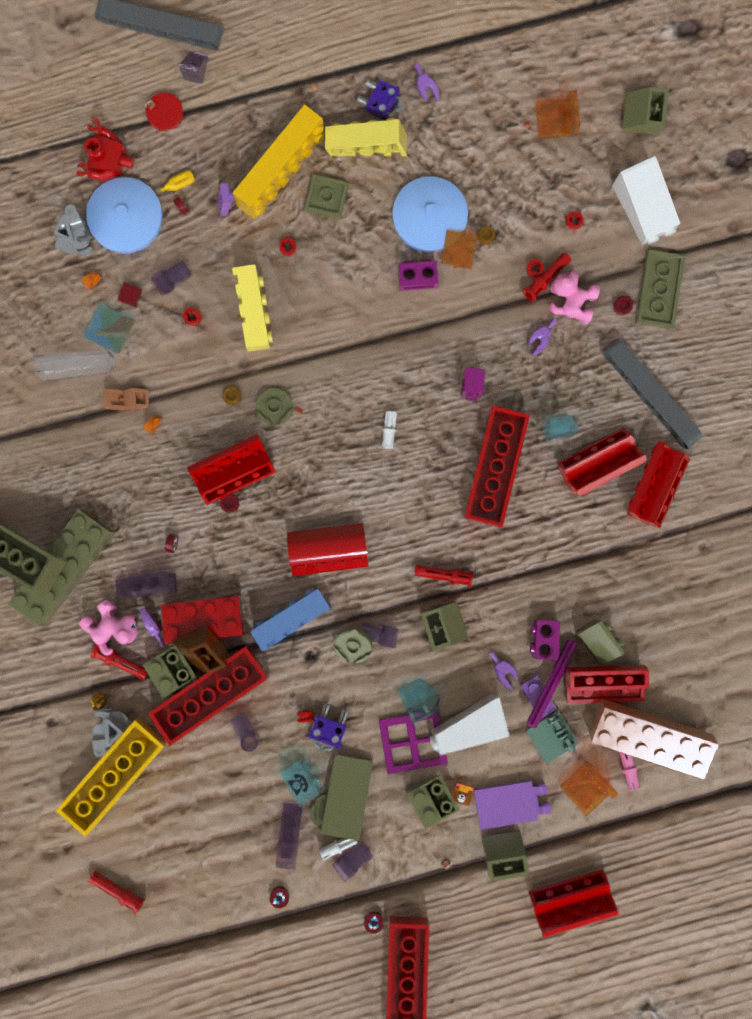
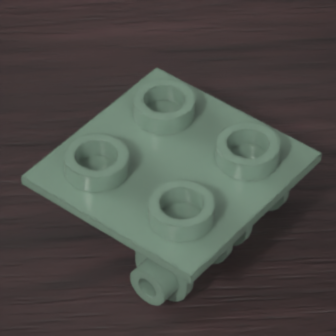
M559 710L539 722L537 728L531 727L526 730L546 764L567 751H574L576 749L575 746L579 744Z

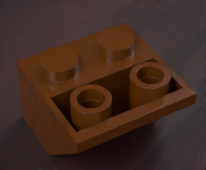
M207 626L172 640L176 648L194 667L209 674L226 667L227 649Z

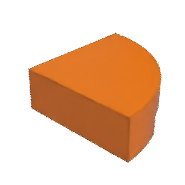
M93 271L87 274L81 282L88 289L92 290L100 281L102 275L97 271Z
M154 415L142 428L153 434L161 423L162 418Z

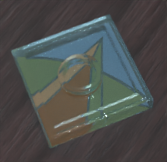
M100 303L83 337L119 354L135 320Z

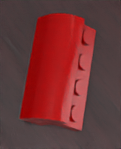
M623 427L557 462V466L572 494L576 493L580 497L623 475L625 472L640 466L647 461V458L636 447L632 434Z
M258 434L187 467L206 505L276 473Z
M658 441L657 445L652 449L649 463L644 467V475L636 485V493L629 501L627 515L660 529L690 458L683 452L671 449L665 442Z
M363 523L287 532L288 556L292 576L369 567Z
M646 665L566 667L567 704L601 703L602 699L612 702L645 701V689H649V669Z
M603 869L528 891L535 918L543 938L619 915L618 908L611 895L610 884Z

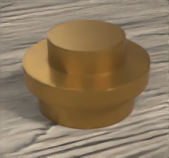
M483 226L479 228L476 236L479 243L489 245L495 240L496 234L490 226Z
M234 386L227 387L222 394L224 402L228 405L238 404L242 397L240 390Z
M97 692L90 699L89 704L94 711L103 709L108 702V696L105 693Z

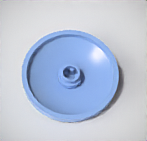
M434 176L421 177L409 182L401 189L393 206V223L397 234L408 246L422 252H438L452 246L463 234L468 219L467 203L461 191L448 180Z
M120 177L103 183L94 191L87 205L86 220L91 234L103 247L117 253H133L144 249L155 240L162 226L163 211L157 195L147 184L134 178Z

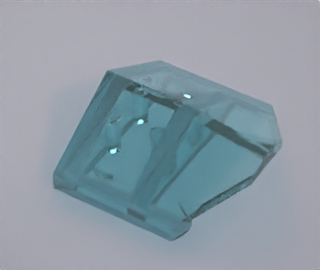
M421 678L397 689L413 724L437 712L440 697L436 689Z

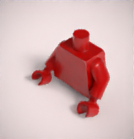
M97 118L90 119L96 124V128L91 125H87L90 131H98V134H94V138L100 141L104 151L98 158L89 156L87 164L84 162L79 163L77 167H81L84 172L78 170L76 174L79 177H83L86 174L89 178L104 182L113 179L115 176H121L123 167L133 169L135 159L126 156L127 150L123 142L112 131L104 126H100V121ZM95 144L91 146L93 152L97 150Z

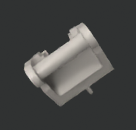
M67 205L64 210L66 215L61 217L54 231V234L58 237L55 247L68 254L78 252L80 256L92 254L94 250L92 247H88L91 235L84 217L79 215L74 205Z
M103 708L94 713L95 717L101 716L103 718L100 723H96L95 727H93L92 745L95 756H103L132 724V721L121 711Z

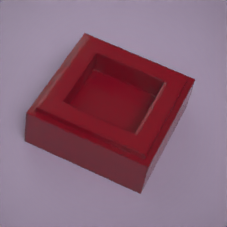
M123 283L117 301L136 308L143 290Z

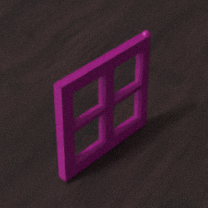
M437 708L433 711L378 720L387 774L439 765L447 766L446 754L440 755L438 753L439 757L420 760L418 744L430 742L429 736L416 738L414 722L432 719L434 728L440 726L441 720ZM406 723L409 740L390 743L388 726ZM410 745L413 762L394 765L391 748Z

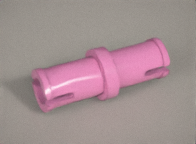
M619 751L623 765L622 773L625 774L628 791H634L632 782H634L635 790L640 789L636 773L638 769L634 765L632 755L627 754L628 758H626L625 753Z

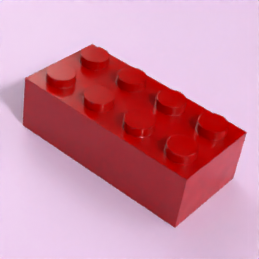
M241 596L161 604L164 643H172L173 639L204 626H207L217 638L245 634Z

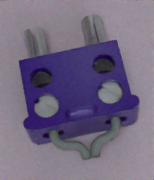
M367 80L365 85L374 91L369 100L358 96L357 102L365 105L368 113L382 119V121H386L390 115H394L397 111L401 112L403 107L400 105L401 95L398 86L394 87L382 80L378 84ZM397 101H398V107H399V108H396V109L392 112V110L394 109V107H395V105H396V103H397Z
M327 704L323 705L320 716L317 715L312 732L308 734V737L313 739L314 745L318 747V751L322 753L325 750L330 751L334 747L341 748V740L346 729L345 721L348 715L347 711L344 715L345 710H342L338 722L326 718L330 705H328L324 717H322ZM322 721L324 725L319 727L317 722ZM336 728H341L342 732L338 734L335 730ZM316 741L328 744L331 747H325L321 750V746Z

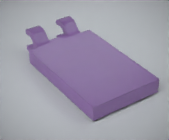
M531 780L474 789L481 830L538 820L537 814L551 813L549 803H538L537 795L548 794L545 783L532 785Z

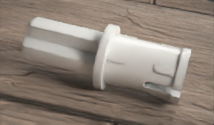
M386 411L384 428H382L384 432L381 448L393 449L394 435L397 432L395 430L397 412Z
M343 838L336 841L334 839V842L318 849L324 861L338 853L342 854L341 851L356 845L357 840Z

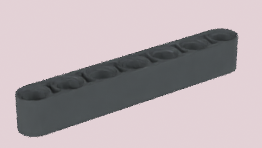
M98 0L94 15L97 21L104 24L211 50L219 49L224 32L223 28L216 24L118 0Z
M619 338L613 340L602 350V354L683 448L688 450L703 437L695 424Z

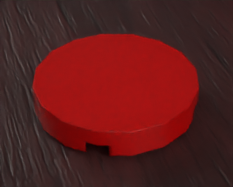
M158 93L152 96L150 100L155 103V106L152 109L145 108L146 117L150 125L162 132L177 128L184 116L183 107L179 99L169 93Z

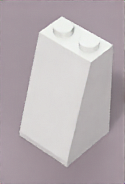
M651 157L621 171L612 187L641 245L646 243L650 245L657 242L660 236L665 235L668 237L674 234L676 228L680 225V221L656 157Z
M494 694L488 695L431 730L432 736H429L432 748H434V751L437 750L440 755L510 737L500 698Z

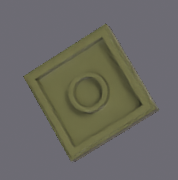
M313 174L304 212L341 220L349 182Z

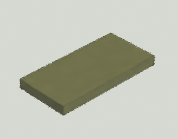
M652 249L646 251L635 324L670 330L674 329L685 255Z
M334 755L320 834L360 840L373 761Z

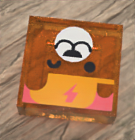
M456 781L452 792L455 802L470 806L475 787Z

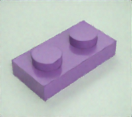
M228 183L220 184L218 204L220 216H228L229 209H232L233 192L229 190Z
M537 675L520 684L533 708L544 688ZM550 700L542 718L557 710L552 700Z

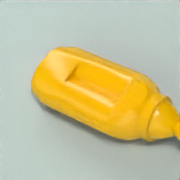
M186 170L171 177L164 187H161V191H177L192 184L195 178L191 170Z

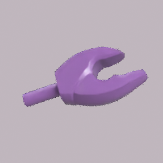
M419 63L415 64L419 74L416 81L419 94L423 99L428 100L425 90L430 89L435 100L439 101V90L436 82L427 73L423 74Z
M555 318L551 320L547 327L541 326L530 335L528 346L535 339L540 341V345L537 346V349L532 354L533 356L538 355L547 347L551 336L550 329L557 322Z
M145 608L140 609L146 629L152 637L155 635L161 647L164 646L165 643L159 634L161 629L157 620Z
M493 651L489 652L496 663L494 668L498 680L506 688L512 690L513 687L509 684L505 675L511 673L517 679L516 669L507 660H499Z

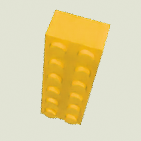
M305 104L233 191L232 194L237 207L254 220L257 216H261L264 213L265 206L269 201L272 202L276 198L277 191L281 187L286 186L290 175L299 170L303 159H307L311 155L312 148L316 143L319 144L323 140L324 127L322 117Z
M140 717L137 718L65 799L56 812L86 837L168 743Z

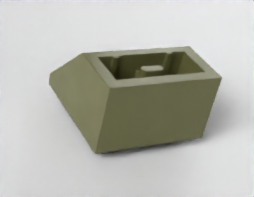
M647 87L626 93L622 131L659 135L665 127L669 89Z
M457 601L420 612L432 651L468 639Z
M593 619L575 633L600 665H604L625 653L622 649L624 647L623 643L619 638L612 636L610 633L612 629L605 621Z
M176 646L171 647L143 665L162 698L167 697L197 678L186 658Z
M441 775L422 780L406 789V794L425 829L459 811Z
M520 830L482 836L490 882L529 875L527 857Z

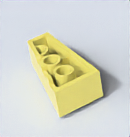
M388 118L386 121L369 120L366 123L350 122L346 125L335 123L325 127V149L330 156H355L356 152L365 156H372L374 152L382 153L384 156H391V152H400V156H407V133L400 120L396 118Z
M255 264L234 267L232 270L237 280L235 287L238 299H240L239 310L241 318H243L242 327L246 349L248 352L271 348L270 342H273L272 332L268 331L267 324H270L269 313H265L264 305H267L266 294H262L261 287H264L263 275L259 276Z

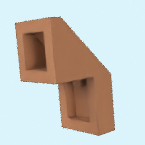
M148 389L103 390L104 409H148Z

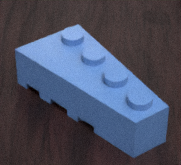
M311 588L303 593L305 597L301 600L297 598L287 604L289 606L287 609L282 611L280 608L271 614L272 618L268 621L263 619L255 624L256 628L250 632L262 652L331 608L320 589L314 590V588Z

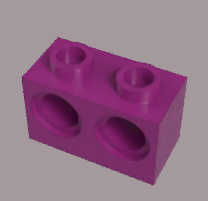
M423 259L421 262L413 263L412 260H407L399 264L400 291L438 288L437 261ZM429 270L433 275L425 277L423 271ZM412 272L414 276L408 279L404 276V273Z
M465 368L462 375L461 398H466V401H477V399L481 398L484 393L485 369Z
M535 619L534 623L531 624V635H534L533 643H530L532 658L559 660L561 621ZM547 624L550 629L549 633L542 635L541 627ZM542 644H547L548 646L546 654H541L539 651Z

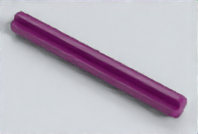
M568 640L559 660L556 662L526 722L528 726L537 728L577 648V643Z

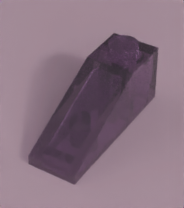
M158 571L115 580L116 599L177 593L176 573Z
M283 803L276 868L296 870L303 805Z

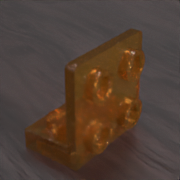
M577 90L569 91L567 98L536 102L539 139L573 137L577 135L580 129Z
M586 761L560 786L562 791L586 816L608 796L614 799L619 794L589 761Z

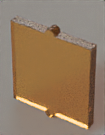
M446 230L441 264L451 265L454 268L472 269L477 236L465 234L464 231Z

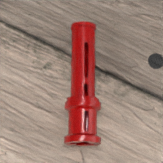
M561 253L540 276H535L533 282L527 288L522 289L524 296L531 302H534L536 297L547 289L550 281L571 262L570 256L567 253Z
M416 564L414 576L450 581L452 585L462 584L471 588L474 571H459L457 568L447 570Z
M96 644L90 657L92 659L97 658L105 662V665H113L143 681L148 676L144 667L118 655V652L114 649L110 655L105 656L100 653L101 650L98 644Z
M94 871L93 875L91 874L88 879V883L93 884L117 899L120 906L128 907L134 911L133 914L135 915L146 900L144 897L141 899L133 894L131 889H123L97 871Z

